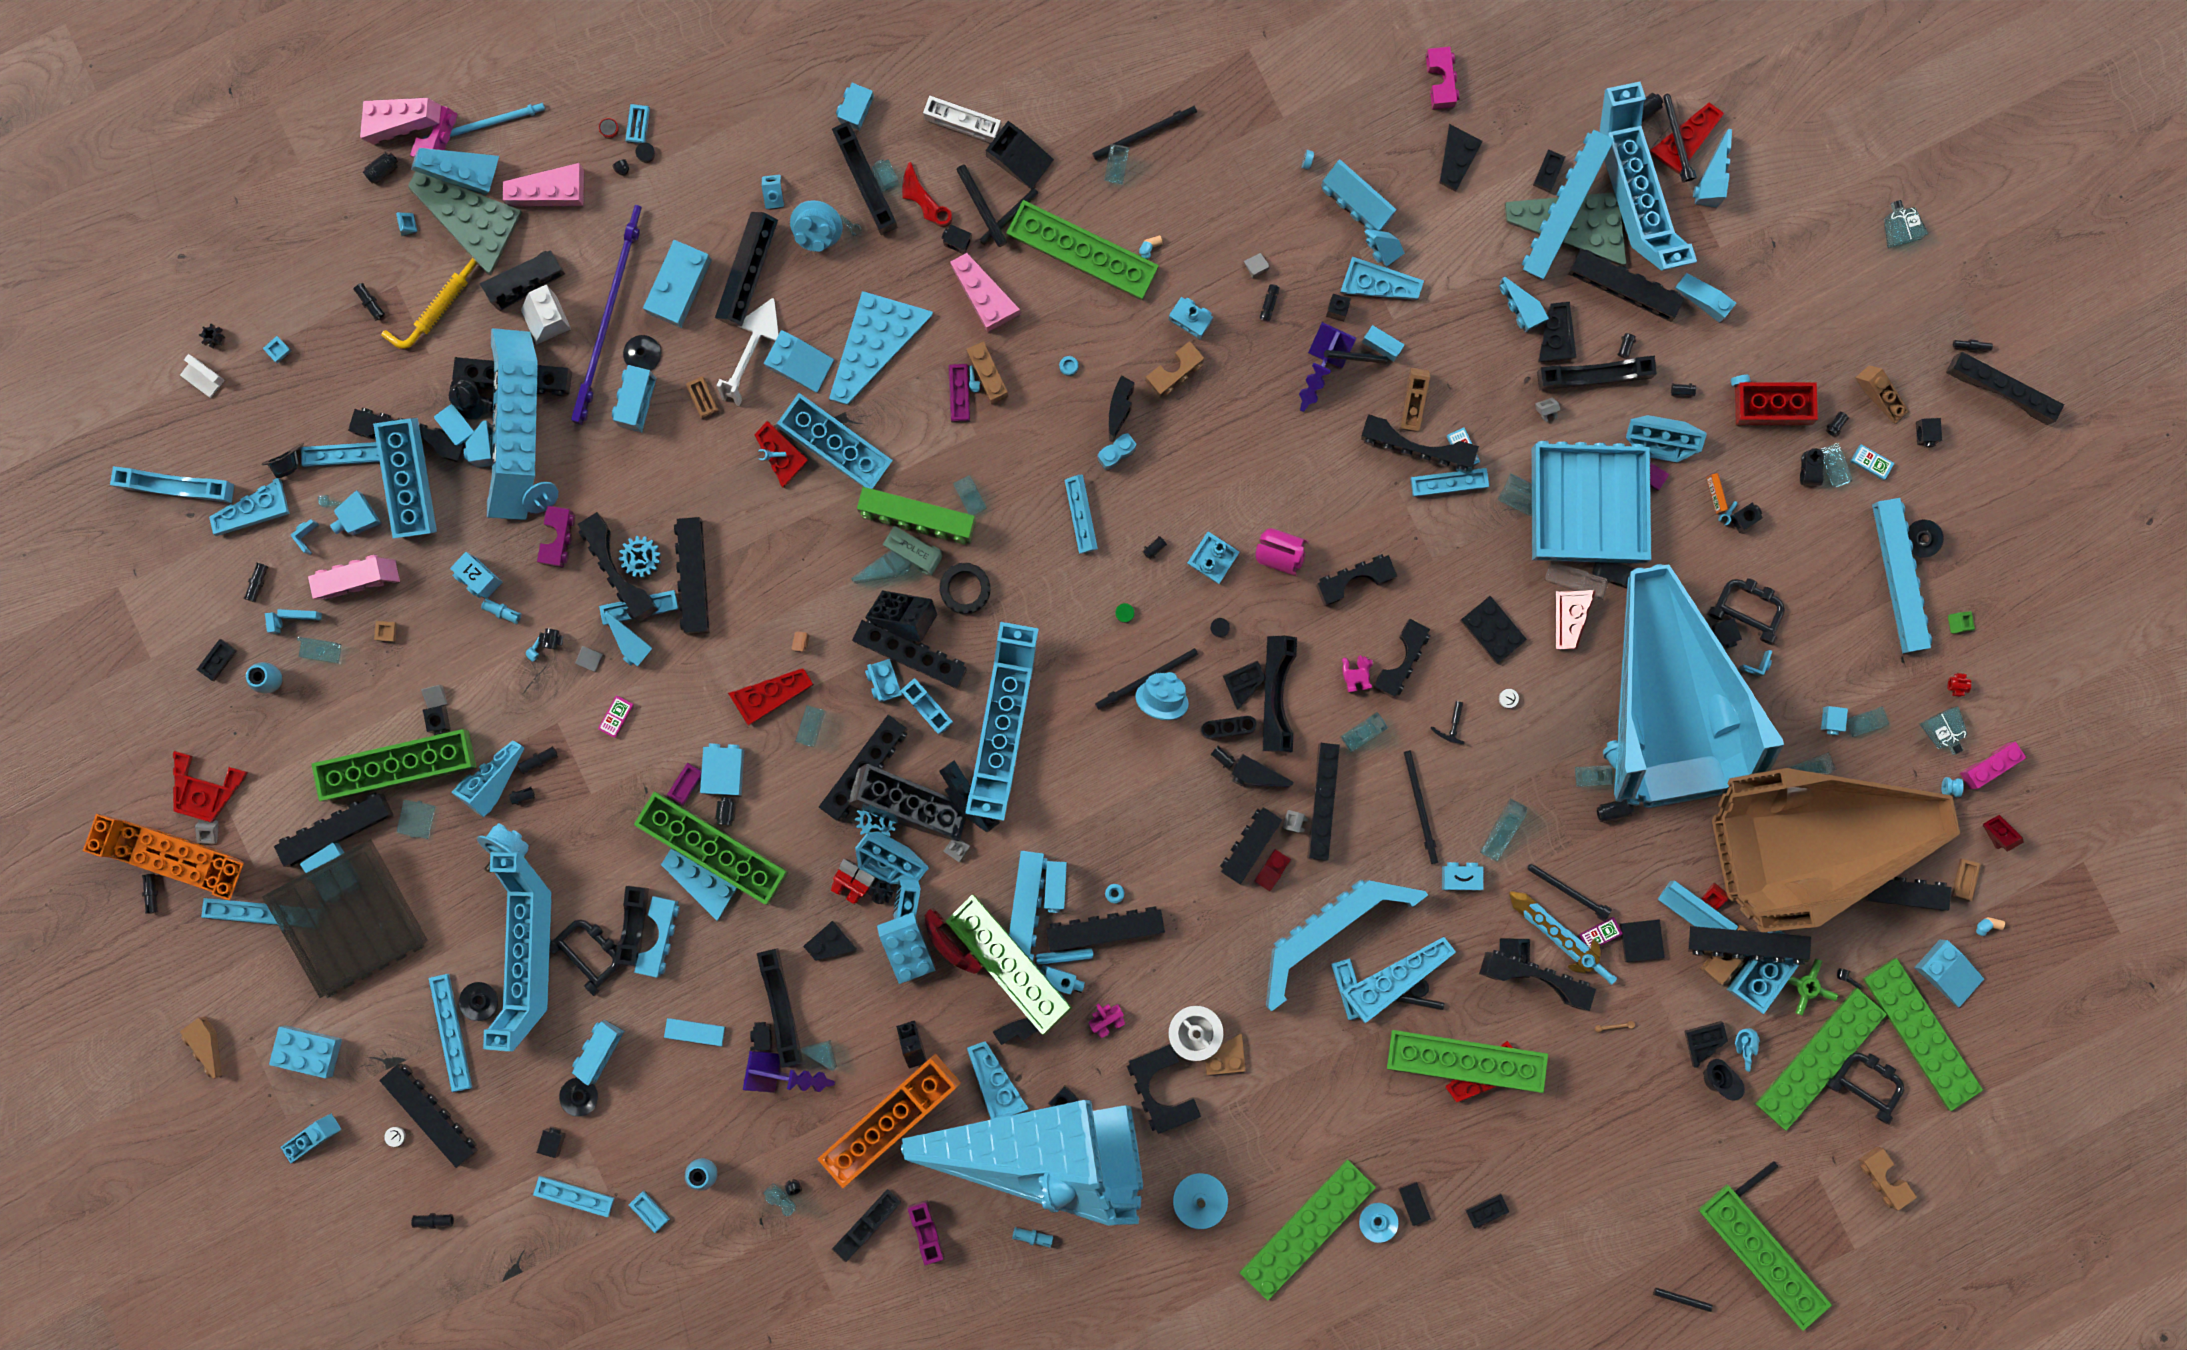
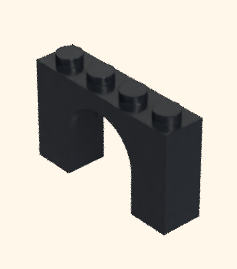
M1171 1043L1129 1059L1130 1064L1127 1065L1130 1076L1134 1075L1137 1083H1134L1137 1094L1142 1093L1144 1101L1141 1102L1145 1113L1149 1112L1152 1118L1148 1120L1152 1131L1156 1130L1158 1134L1201 1117L1194 1097L1174 1105H1162L1156 1102L1150 1094L1149 1084L1152 1076L1157 1071L1179 1062Z

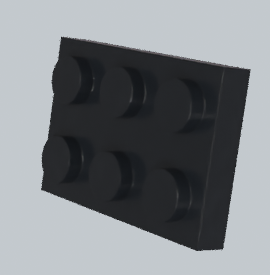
M1491 596L1460 620L1496 664L1527 640Z

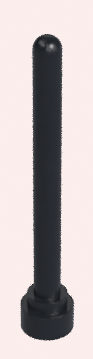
M1667 93L1663 96L1682 166L1681 181L1685 183L1695 180L1697 176L1695 170L1689 165L1671 95Z
M1533 864L1528 865L1527 868L1530 872L1595 911L1597 918L1603 922L1608 918L1612 908L1607 905L1596 904Z

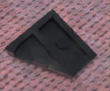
M1258 661L1222 675L1237 710L1242 707L1247 698L1265 680Z
M831 921L803 946L815 961L852 952L857 949L834 921Z
M1722 1021L1684 1031L1694 1068L1700 1066V1062L1707 1056L1710 1057L1717 1048L1722 1047L1728 1042L1725 1026Z

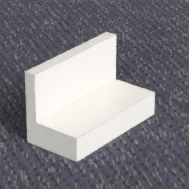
M188 354L184 359L188 365L180 376L211 398L225 380L195 357Z

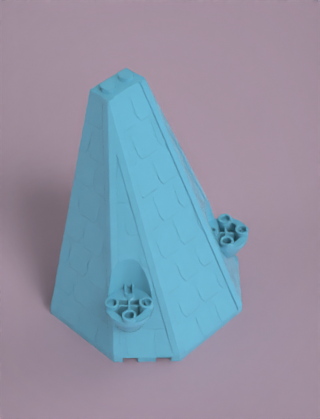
M1657 564L1652 568H1636L1631 571L1627 581L1618 741L1608 742L1607 747L1603 750V757L1616 770L1614 786L1616 801L1622 802L1624 799H1627L1628 804L1637 806L1640 804L1639 802H1642L1644 807L1652 808L1714 797L1727 793L1729 778L1771 771L1784 746L1783 739L1670 565Z
M1082 1100L902 1139L901 1151L904 1159L1040 1203L1044 1209H1048L1051 1213L1061 1210L1108 1226L1139 1224L1136 1210L1141 1208L1142 1198L1137 1195L1138 1191L1143 1189V1179L1131 1106L1124 1105L1093 1111L1091 1101Z

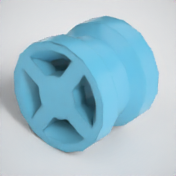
M1945 777L1942 781V794L1954 795V797L1960 798L1963 793V780L1960 778L1952 780L1950 777Z

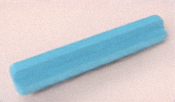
M1093 949L1042 953L1036 955L1037 964L1092 959Z

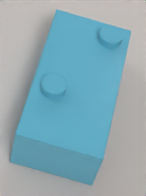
M673 240L643 306L644 311L649 315L682 328L712 261L709 254Z

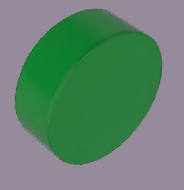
M1127 603L1120 604L1115 611L1116 618L1122 623L1130 622L1134 617L1133 607Z

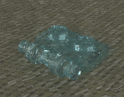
M774 1183L764 1191L765 1200L773 1206L774 1204L780 1206L785 1216H790L796 1210V1204Z

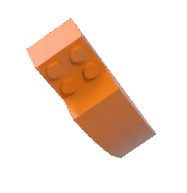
M935 1053L817 1160L836 1182L844 1188L953 1092L961 1082Z

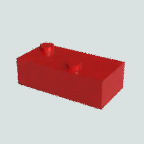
M1739 382L1735 387L1736 425H1813L1818 420L1817 382Z

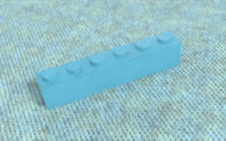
M1021 851L1009 935L1033 962L1034 954H1030L1031 946L1035 947L1037 935H1033L1034 927H1038L1039 916H1036V910L1041 908L1042 897L1038 895L1039 888L1043 889L1045 877H1041L1042 869L1046 870L1047 858H1044L1042 853Z

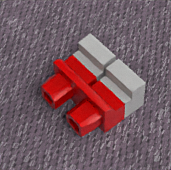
M843 859L837 873L833 877L834 882L831 891L840 895L844 887L850 889L851 891L846 900L856 904L861 897L866 895L876 877L861 869L859 870L857 865L847 859Z

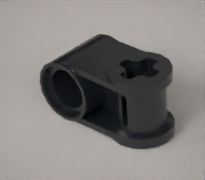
M1813 448L1802 454L1801 485H1822L1824 480V455L1820 449Z

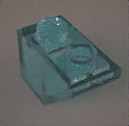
M1376 712L1343 734L1341 738L1352 752L1386 730L1388 726L1379 713Z

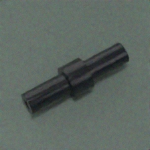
M1972 339L1968 341L1954 340L1953 348H1965L1968 351H1992L1993 343L1978 342V340Z

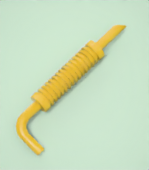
M472 258L459 275L454 272L451 276L452 279H449L450 282L447 281V285H444L445 288L442 287L443 291L440 290V294H437L438 297H434L436 299L432 300L433 303L430 302L431 306L428 305L427 307L429 308L425 309L426 312L423 311L424 314L420 315L422 317H418L419 321L416 320L413 325L417 328L409 338L401 341L387 330H384L381 336L395 347L406 349L411 347L423 332L427 335L431 331L429 329L433 328L432 325L435 326L434 323L438 322L436 320L440 319L439 316L442 317L441 314L445 313L443 311H447L448 305L452 304L451 301L454 302L455 296H459L458 292L461 293L460 290L463 291L462 287L467 286L468 282L465 279L475 268L477 262Z

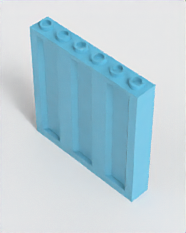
M1539 441L1531 448L1532 560L1646 564L1651 560L1650 447H1643V444H1633L1631 447L1625 446L1622 443L1606 446L1605 443L1587 445L1585 442H1578L1575 445H1569L1568 442L1549 444L1548 441Z

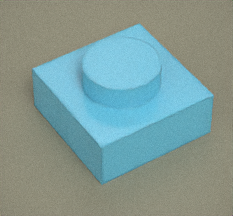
M278 336L263 348L277 364L291 352V349Z
M265 613L267 633H281L282 619L276 613Z

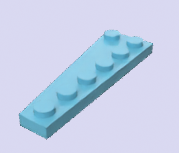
M1443 937L1342 991L1341 994L1361 1020L1366 1023L1455 954L1456 951Z

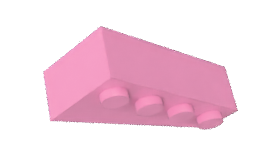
M429 98L364 101L360 138L375 145L381 140H390L400 134H409V131L415 129L421 130L439 124L441 105Z
M580 163L503 181V201L509 206H583L584 169Z
M968 253L950 262L951 268L987 333L1021 315L1020 309Z
M370 555L365 557L366 560H353L346 566H332V570L329 571L326 569L315 571V575L308 576L312 598L324 600L346 595L347 590L349 592H359L365 590L364 586L380 587L384 586L383 582L385 581L392 583L400 582L396 561L379 558L377 555Z

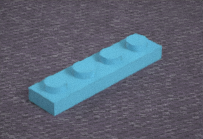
M1487 468L1467 471V473L1458 471L1410 478L1413 497L1489 487Z
M1076 475L1065 479V485L1079 554L1096 550L1098 547L1083 475Z
M675 590L650 595L659 609L652 615L679 610ZM616 602L599 606L603 625H609L604 615L606 611L620 622L632 620L626 612L628 608L626 603Z
M541 1175L538 1177L533 1196L607 1218L610 1215L615 1197Z

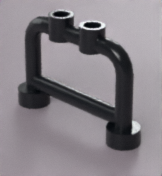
M1749 578L1746 579V582L1739 579L1727 582L1716 606L1710 607L1708 615L1714 619L1722 620L1724 614H1727L1763 631L1760 640L1766 644L1774 645L1777 640L1775 632L1785 610L1782 600L1774 596L1775 590L1769 587H1764L1762 590L1756 587L1757 582ZM1736 586L1740 587L1747 593L1754 594L1766 602L1775 604L1777 611L1770 626L1726 606L1725 603L1731 589Z
M575 920L554 940L550 938L549 951L555 955L561 949L589 979L584 987L591 995L596 996L600 992L598 987L620 965L615 963L617 951L614 948L617 945L611 938L606 940L601 935L604 931L597 924L592 926L586 920ZM578 927L584 928L613 960L612 964L599 977L564 942Z
M1862 1053L1851 1054L1845 1060L1834 1079L1829 1078L1826 1086L1837 1093H1840L1842 1088L1845 1087L1879 1109L1875 1117L1883 1123L1890 1125L1893 1117L1890 1115L1904 1092L1903 1081L1894 1074L1896 1072L1895 1068L1888 1064H1885L1884 1067L1878 1064L1880 1059L1870 1053L1868 1056ZM1854 1061H1861L1867 1067L1895 1083L1896 1090L1887 1105L1844 1078Z

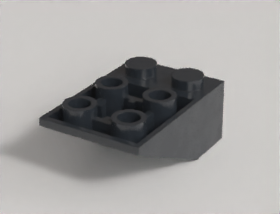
M1010 121L1006 122L985 150L987 158L1031 190L1054 161L1048 153Z
M882 590L865 618L903 639L921 642L938 614L932 599Z

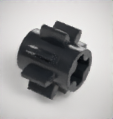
M210 324V327L207 328L203 326V331L199 334L204 339L201 343L205 346L209 344V347L214 349L215 345L222 346V339L226 338L221 334L223 329L220 327L216 328L213 324Z
M545 628V633H539L538 641L543 643V648L557 650V645L562 646L563 636L559 635V630Z
M881 880L877 883L873 882L868 894L872 895L874 903L884 904L885 902L889 903L894 890H890L891 886L888 882Z

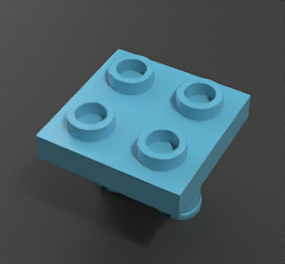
M1207 532L1187 564L1212 581L1220 584L1240 552L1212 533Z

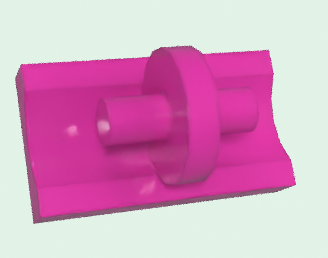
M1098 1003L1096 1005L1098 1011L1092 1014L1094 1018L1088 1021L1092 1031L1096 1032L1101 1038L1110 1033L1106 1027L1108 1024L1113 1022L1116 1028L1125 1025L1124 1014L1118 1004L1112 1008L1109 1004L1102 1008Z

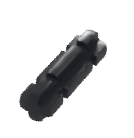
M1269 285L1267 291L1269 294H1266L1262 308L1264 311H1261L1260 319L1263 321L1271 320V311L1273 312L1277 300L1276 294L1278 295L1280 287L1277 285Z

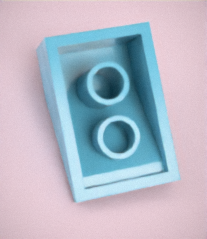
M781 330L764 365L767 369L818 393L834 359L799 338Z
M1939 939L1914 967L1958 1008L1984 980L1968 959L1948 940Z

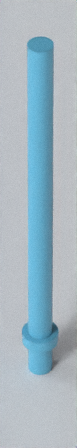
M543 103L533 106L529 104L526 108L452 128L450 137L526 115L533 116L537 112L544 111L545 107Z

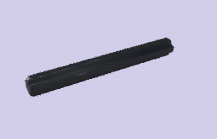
M963 164L957 167V172L997 246L1002 247L1006 245L1007 241L966 165Z

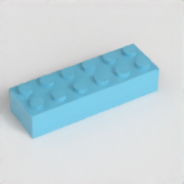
M418 418L373 424L392 537L400 538L437 532Z

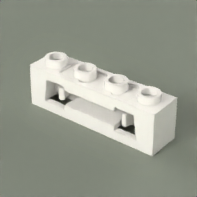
M929 96L923 112L924 120L989 143L994 140L1002 128L1001 120Z

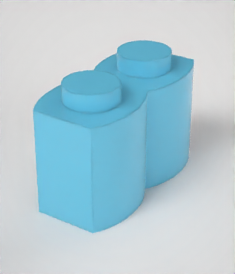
M1129 433L1119 436L1113 445H1108L1099 452L1098 461L1105 470L1114 468L1121 459L1133 454L1136 449L1135 441Z

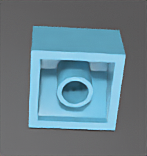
M488 421L480 423L466 441V448H464L465 459L477 468L492 466L493 425Z

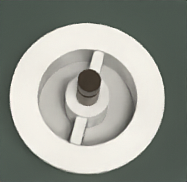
M1189 1006L1179 1011L1172 1019L1169 1027V1040L1173 1049L1181 1057L1191 1061H1201L1214 1055L1221 1046L1223 1027L1220 1019L1210 1009L1202 1006Z

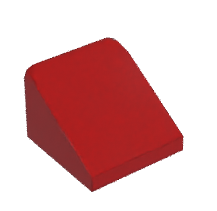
M1713 883L1701 900L1717 911L1728 900V896L1725 890L1716 883Z

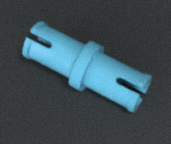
M488 598L481 605L482 610L495 614L499 619L504 618L514 624H518V621L521 619L520 612L509 609L507 605H500Z
M1015 1227L1012 1239L1028 1242L1032 1246L1037 1244L1051 1248L1053 1235L1038 1233L1034 1229L1029 1231Z

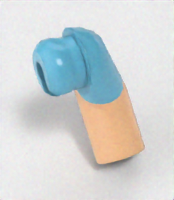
M1161 236L1152 237L1143 242L1139 249L1141 257L1145 259L1151 257L1150 251L1152 248L1163 244Z
M1989 917L1984 918L1978 923L1976 932L1980 936H1985L1992 928L2003 930L2005 921Z

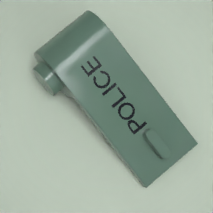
M895 525L882 544L884 547L915 564V567L927 576H932L943 558L942 551L939 548L926 545Z

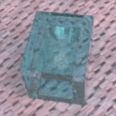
M882 159L874 163V166L871 168L882 192L899 185L898 178L889 159L885 161Z

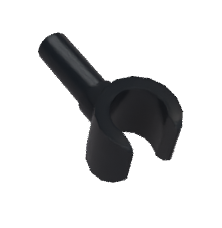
M1838 969V979L1846 981L1858 989L1862 987L1852 978H1849L1850 971Z

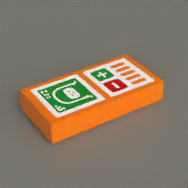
M1711 474L1707 477V482L1716 514L1723 513L1728 510L1719 474Z

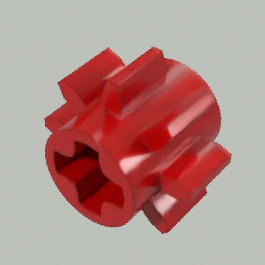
M1957 673L1954 674V677H1949L1947 689L1948 691H1953L1952 696L1962 697L1965 696V693L1970 692L1972 682L1971 679H1966L1967 674Z

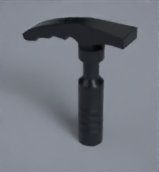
M1455 702L1450 735L1441 733L1435 727L1431 726L1430 728L1439 737L1464 745L1465 741H1461L1455 738V736H1457L1456 729L1460 721L1463 702Z

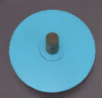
M1192 1174L1178 1184L1173 1197L1174 1210L1178 1218L1187 1226L1195 1229L1210 1228L1220 1222L1227 1211L1228 1196L1226 1189L1217 1178L1209 1174Z

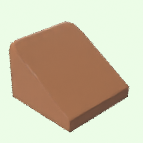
M795 632L791 649L805 653L809 634L806 632Z

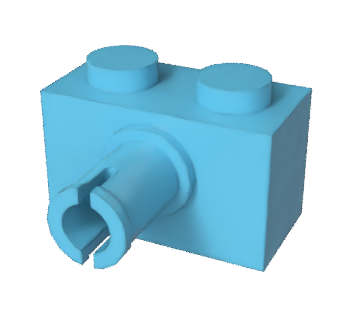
M1181 297L1170 313L1168 320L1200 340L1212 323V313L1205 308L1200 309L1198 306H1195L1196 303L1193 300Z

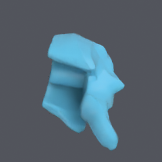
M1751 1028L1739 1031L1735 1040L1737 1053L1741 1054L1743 1050L1745 1070L1747 1072L1751 1070L1753 1053L1755 1056L1758 1054L1760 1042L1757 1032Z

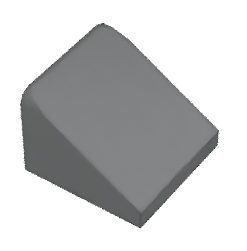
M1261 253L1244 261L1252 278L1268 271L1270 268Z
M582 646L575 664L595 672L603 654Z
M442 685L421 689L428 708L447 704Z
M214 820V822L198 821L195 826L197 843L217 844L219 826L217 820Z

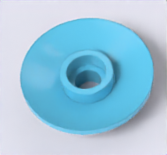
M1370 1204L1360 1215V1230L1370 1241L1377 1243L1386 1242L1397 1232V1214L1387 1204ZM1380 1218L1381 1224L1375 1225V1219Z

